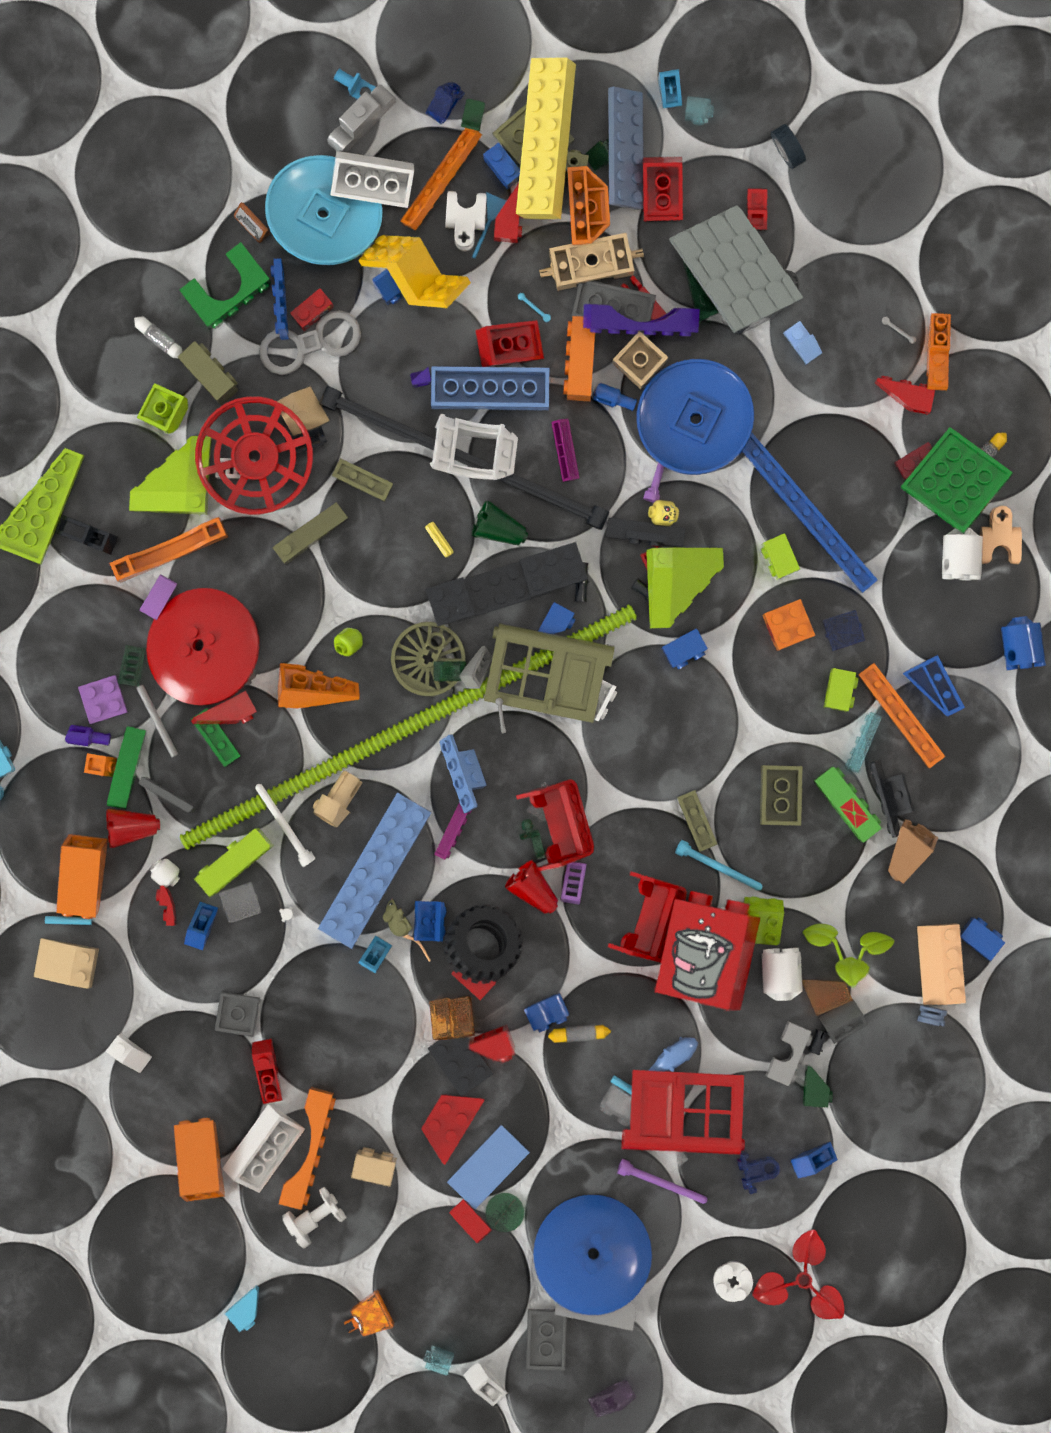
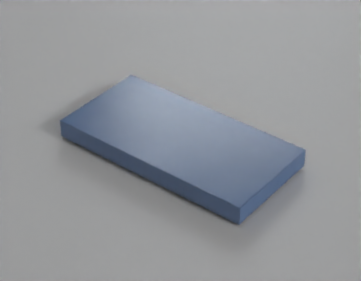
M500 1125L455 1172L447 1183L476 1209L530 1152L505 1127Z

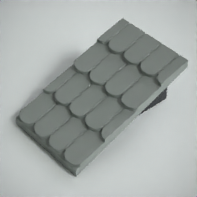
M738 205L696 224L669 239L734 333L738 332L739 335L773 319L785 307L803 299V296L789 275L786 274Z

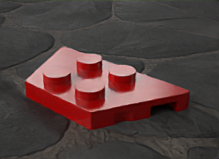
M444 1094L440 1096L421 1130L444 1165L485 1099Z

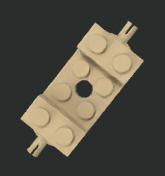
M627 233L597 238L592 244H568L550 248L551 266L550 268L539 269L541 278L552 275L557 291L576 287V284L608 277L614 276V279L632 276L634 275L632 260L644 257L643 249L631 251ZM594 255L598 261L595 265H589L586 262V258Z

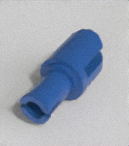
M603 383L598 384L592 393L595 401L612 408L618 405L633 411L637 399L622 395L620 389Z

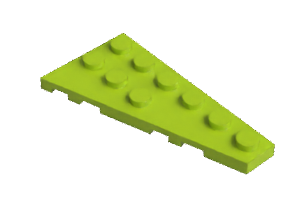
M66 448L50 465L48 471L40 477L37 484L25 495L10 513L11 515L0 525V549L42 565L84 455Z

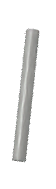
M144 685L137 687L136 689L171 758L178 755Z

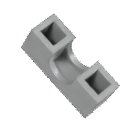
M790 1021L787 1022L780 1039L791 1045L792 1053L785 1060L772 1058L766 1072L768 1078L787 1086L790 1085V1082L794 1083L798 1074L795 1070L797 1065H801L804 1060L805 1054L803 1051L805 1046L809 1047L813 1036L810 1035L812 1031Z

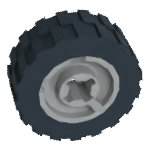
M783 124L771 132L772 140L789 168L794 169L806 161L804 151L789 126Z

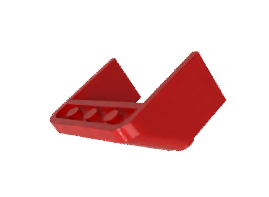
M574 780L561 781L516 795L517 799L530 797V802L535 808L543 807L553 845L549 846L546 850L548 863L537 867V872L562 867L587 857L594 852L593 839L578 786Z
M631 871V876L641 879L638 888L640 894L645 896L635 932H629L623 936L621 946L609 943L608 947L632 956L661 962L675 899L686 900L687 892L684 887Z

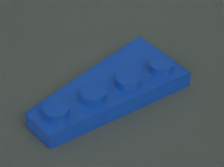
M279 258L274 259V266H271V276L275 278V284L272 285L273 296H276V303L273 304L274 315H277L275 331L276 334L280 335L281 340H288L284 268L282 259Z

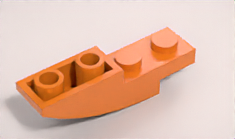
M931 313L927 351V389L945 391L948 389L951 314Z

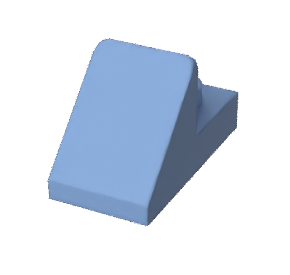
M800 321L783 333L805 364H808L822 354L814 335H810Z

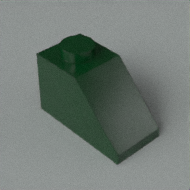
M806 1065L803 1105L828 1108V1104L832 1103L833 1092L830 1091V1088L810 1065Z

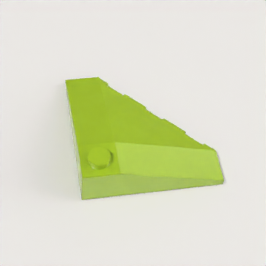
M191 436L187 439V443L179 450L176 449L165 459L166 462L158 469L155 468L145 477L146 480L138 487L135 486L130 491L129 511L207 515L209 493L199 478L195 464V448L198 436ZM205 437L202 448L203 468L210 466L211 437Z
M652 548L647 550L650 628H670L674 624L675 618L691 605L692 599L707 587L710 579L716 573H719L724 568L723 548Z

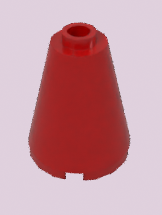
M107 809L106 811L110 848L156 835L157 830H160V819H156V816L153 814L117 809Z
M530 860L518 868L520 871L516 875L513 873L510 876L505 887L509 892L542 913L551 914L558 907V899L541 871L537 872V864Z

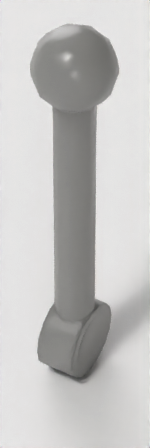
M888 317L882 318L883 325L892 327L906 337L911 344L916 342L914 336L908 335L895 326Z
M497 698L495 703L498 705L501 732L503 734L506 733L502 711L503 700Z

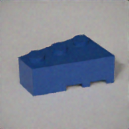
M938 655L902 672L947 717L965 708Z

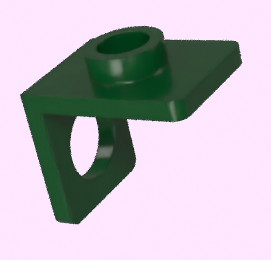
M466 99L461 127L480 131L485 102Z

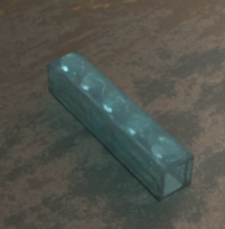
M872 712L866 714L864 719L866 722L860 728L861 734L855 740V748L851 749V757L847 759L845 764L847 766L846 769L859 773L882 716Z

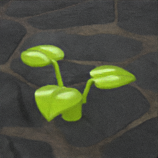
M815 924L807 927L802 932L806 940L815 946H827L831 941L834 943L840 959L836 963V972L853 988L869 973L868 964L862 961L864 952L867 950L872 955L882 954L888 951L894 944V939L879 932H869L860 939V944L863 948L858 960L853 957L843 960L838 942L835 939L838 935L836 928L828 924Z

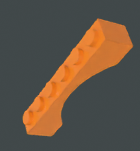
M217 517L166 542L113 561L110 565L116 580L122 583L228 538L221 519Z
M313 1087L309 1089L305 1111L311 1127L310 1149L301 1169L284 1183L279 1200L281 1205L302 1210L303 1205H308L310 1194H307L308 1187L313 1186L315 1175L312 1174L313 1168L318 1167L320 1156L317 1155L319 1148L323 1149L326 1138L322 1136L323 1131L328 1129L331 1120L327 1116L329 1110H333L336 1101L333 1098L334 1093Z

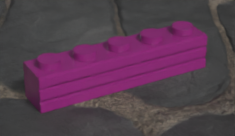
M569 419L553 421L552 428L562 481L580 479Z
M460 802L434 854L444 860L446 858L449 859L452 853L450 849L451 847L454 848L457 842L455 839L462 832L460 828L462 825L465 826L466 816L471 813V811L464 813Z

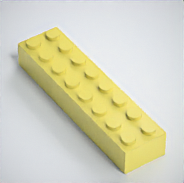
M531 58L516 214L524 219H561L576 64L568 58Z

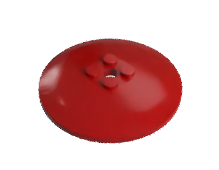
M198 588L183 592L168 601L157 620L154 619L152 622L146 648L148 664L158 685L173 698L192 705H212L222 702L236 694L247 683L255 669L259 654V635L255 621L248 609L238 599L226 592L211 588ZM199 640H202L204 646L202 650L197 651L195 645Z

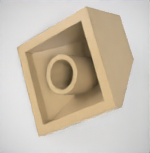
M311 387L291 393L277 401L291 409L301 419L307 431L329 422ZM282 411L281 415L293 436L302 433L296 422Z

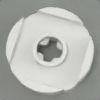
M729 1261L719 1266L714 1273L713 1283L715 1290L726 1301H742L752 1290L753 1279L751 1272L740 1262ZM735 1276L738 1284L732 1287L728 1279H732Z

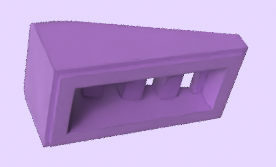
M579 862L567 864L561 902L580 905L587 864ZM570 868L582 871L581 873L570 872ZM569 876L580 878V881L570 880L568 878ZM567 884L579 886V888H569ZM566 892L577 894V897L566 895Z

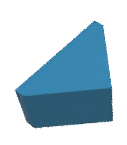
M679 69L659 72L658 83L663 109L681 106Z
M375 936L358 963L376 973L392 945Z

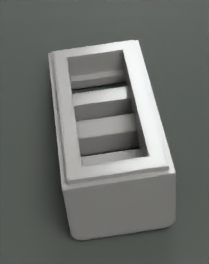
M482 646L459 676L469 689L480 688L491 666L493 656L486 646Z

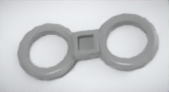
M338 310L331 311L322 316L316 325V329L297 335L295 332L288 330L289 339L295 342L298 354L295 361L285 367L274 365L268 358L267 351L269 345L273 340L280 338V335L276 334L274 330L267 334L261 342L259 350L260 360L270 372L286 375L299 369L304 362L305 355L319 350H323L326 354L335 357L345 356L353 352L360 342V325L351 314ZM333 319L346 320L353 328L352 340L343 348L330 347L323 339L324 327Z

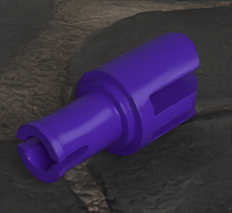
M71 725L66 734L65 741L68 744L88 747L92 743L109 746L111 734L94 732L91 727Z

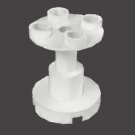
M325 1187L319 1190L325 1203L310 1213L307 1210L297 1218L290 1211L282 1216L288 1231L297 1238L296 1242L302 1248H306L311 1244L308 1233L317 1228V1222L332 1212L340 1222L347 1218L342 1209H338L336 1206L338 1201L332 1193L330 1194Z

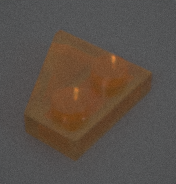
M802 980L816 1016L853 1001L845 982Z

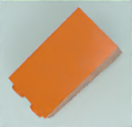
M68 835L61 846L56 913H61L66 917L77 915L84 919H92L97 916L100 908L108 839Z
M201 1118L198 1120L199 1122L195 1123L180 1121L179 1125H174L180 1197L186 1202L225 1197L216 1123L210 1120V1118Z

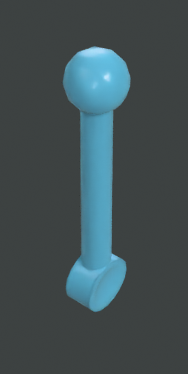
M524 293L518 294V299L526 302L543 317L545 322L550 321L551 317L549 314H544L525 297Z

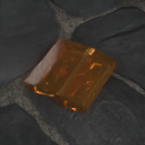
M466 996L451 1000L444 998L429 1001L433 1040L475 1036L471 997Z

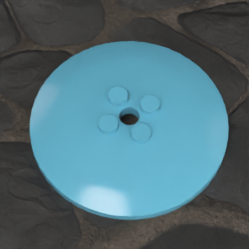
M325 155L300 158L280 170L269 186L265 201V214L274 238L290 254L314 264L335 265L355 259L372 245L379 233L382 222V204L331 196L335 157ZM324 210L328 213V216L325 218L320 217L318 212Z

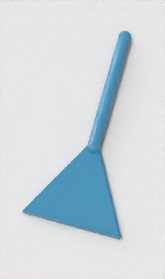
M487 192L488 221L472 255L473 258H476L491 222L506 203V200Z

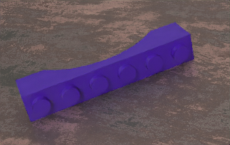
M584 304L583 328H590L592 333H602V329H608V333L620 334V330H626V334H638V330H643L646 335H656V331H662V335L673 336V332H679V336H691V332L698 333L700 309L673 308L667 314L657 319L638 322L624 317L610 305Z

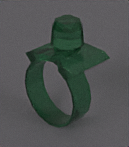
M530 819L523 820L521 825L522 831H525V833L519 834L520 839L532 838L537 860L546 858L539 830H532L534 826Z

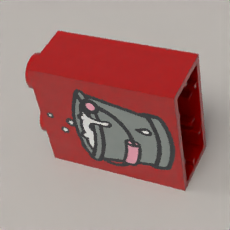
M690 891L688 901L679 899L674 901L655 992L726 1010H741L761 917L748 915L750 904L727 899L725 909L711 906L712 895Z

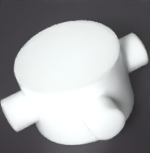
M289 906V908L279 910L282 917L281 921L285 922L289 919H295L292 911L293 907Z

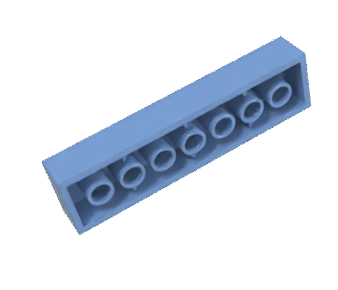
M400 793L396 794L318 930L351 949L354 947L429 819L431 811Z

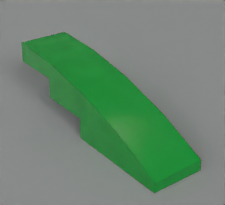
M126 727L110 787L107 806L126 810L136 778V770L141 757L146 730Z

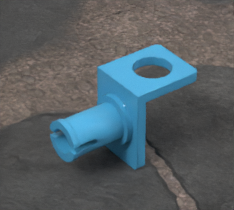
M339 68L334 76V80L347 86L349 94L356 99H359L361 96L360 90L363 87H368L371 92L376 88L364 81L358 72L353 77Z

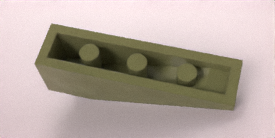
M334 503L272 548L284 564L287 565L343 523L348 517L340 506Z

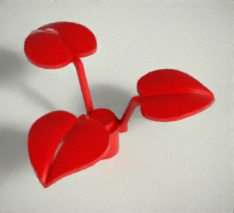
M809 1230L796 1240L792 1249L795 1261L804 1262V1270L796 1276V1281L784 1284V1279L780 1274L769 1272L759 1279L752 1295L761 1303L780 1305L788 1298L786 1287L798 1285L804 1289L809 1287L816 1294L811 1300V1309L816 1316L822 1319H842L844 1317V1303L838 1290L826 1285L818 1292L811 1285L812 1277L807 1273L808 1263L810 1265L820 1264L825 1258L826 1249L816 1230Z

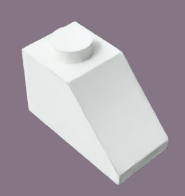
M119 1034L106 1050L108 1054L120 1063L139 1073L142 1072L152 1056L122 1034Z
M479 1362L470 1367L463 1375L473 1391L492 1406L507 1394L502 1385Z

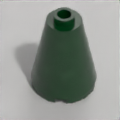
M488 500L484 502L476 517L478 520L473 525L471 536L513 545H520V543L526 541L528 536L526 527Z

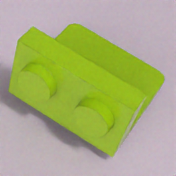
M755 896L744 897L743 903L750 904L748 915L761 917L755 944L779 945L784 917L783 900L776 898L765 899Z

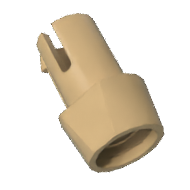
M343 770L328 795L322 794L320 799L314 802L313 813L326 823L337 828L350 813L346 808L363 782Z

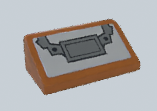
M241 202L234 213V217L258 243H261L270 235V231Z

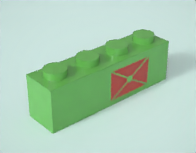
M831 766L814 779L813 782L859 841L864 843L882 829L879 825L881 821L875 814H870L867 810L869 806L863 798L859 800L855 795L857 790L851 783L847 784L845 782L843 772L838 767L835 769L834 766Z

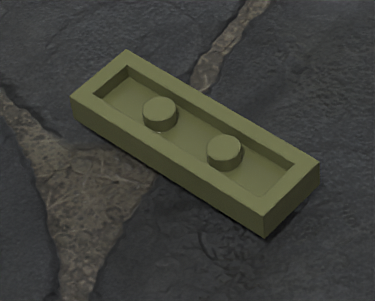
M341 458L332 474V477L384 502L393 486V483Z
M693 790L677 797L699 852L717 845L696 791Z

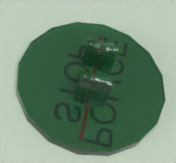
M500 1193L489 1200L485 1215L493 1229L499 1232H510L521 1225L524 1219V1207L517 1196L511 1193Z

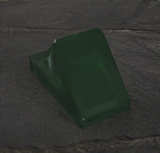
M609 138L603 142L600 140L584 154L589 155L588 163L594 172L609 163Z
M433 661L434 681H462L459 676L466 667V661Z

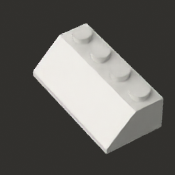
M336 151L331 196L408 208L414 175V163Z
M268 1104L222 1169L235 1182L260 1193L305 1128L282 1111Z

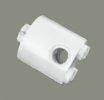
M955 528L948 534L943 535L942 579L981 580L983 536H979L971 528L964 534Z
M780 948L763 950V992L776 1001L792 1000L803 991L801 952H799V948L782 949V952H780Z

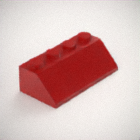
M507 1025L470 1038L469 1048L495 1061H508L515 1054V1045Z

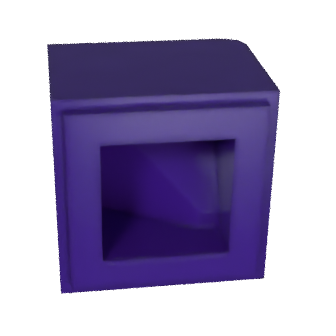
M429 367L424 371L410 374L414 388L431 385Z

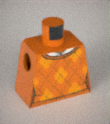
M378 1290L356 1304L351 1309L353 1318L344 1322L349 1333L359 1328L362 1336L390 1329L394 1326V1321Z

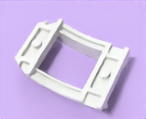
M445 414L439 416L435 426L437 432L433 461L430 463L433 469L463 477L497 480L514 474L518 437L513 432L510 433L504 424H481L459 418L452 419L445 417ZM457 434L468 437L497 439L493 470L454 464Z

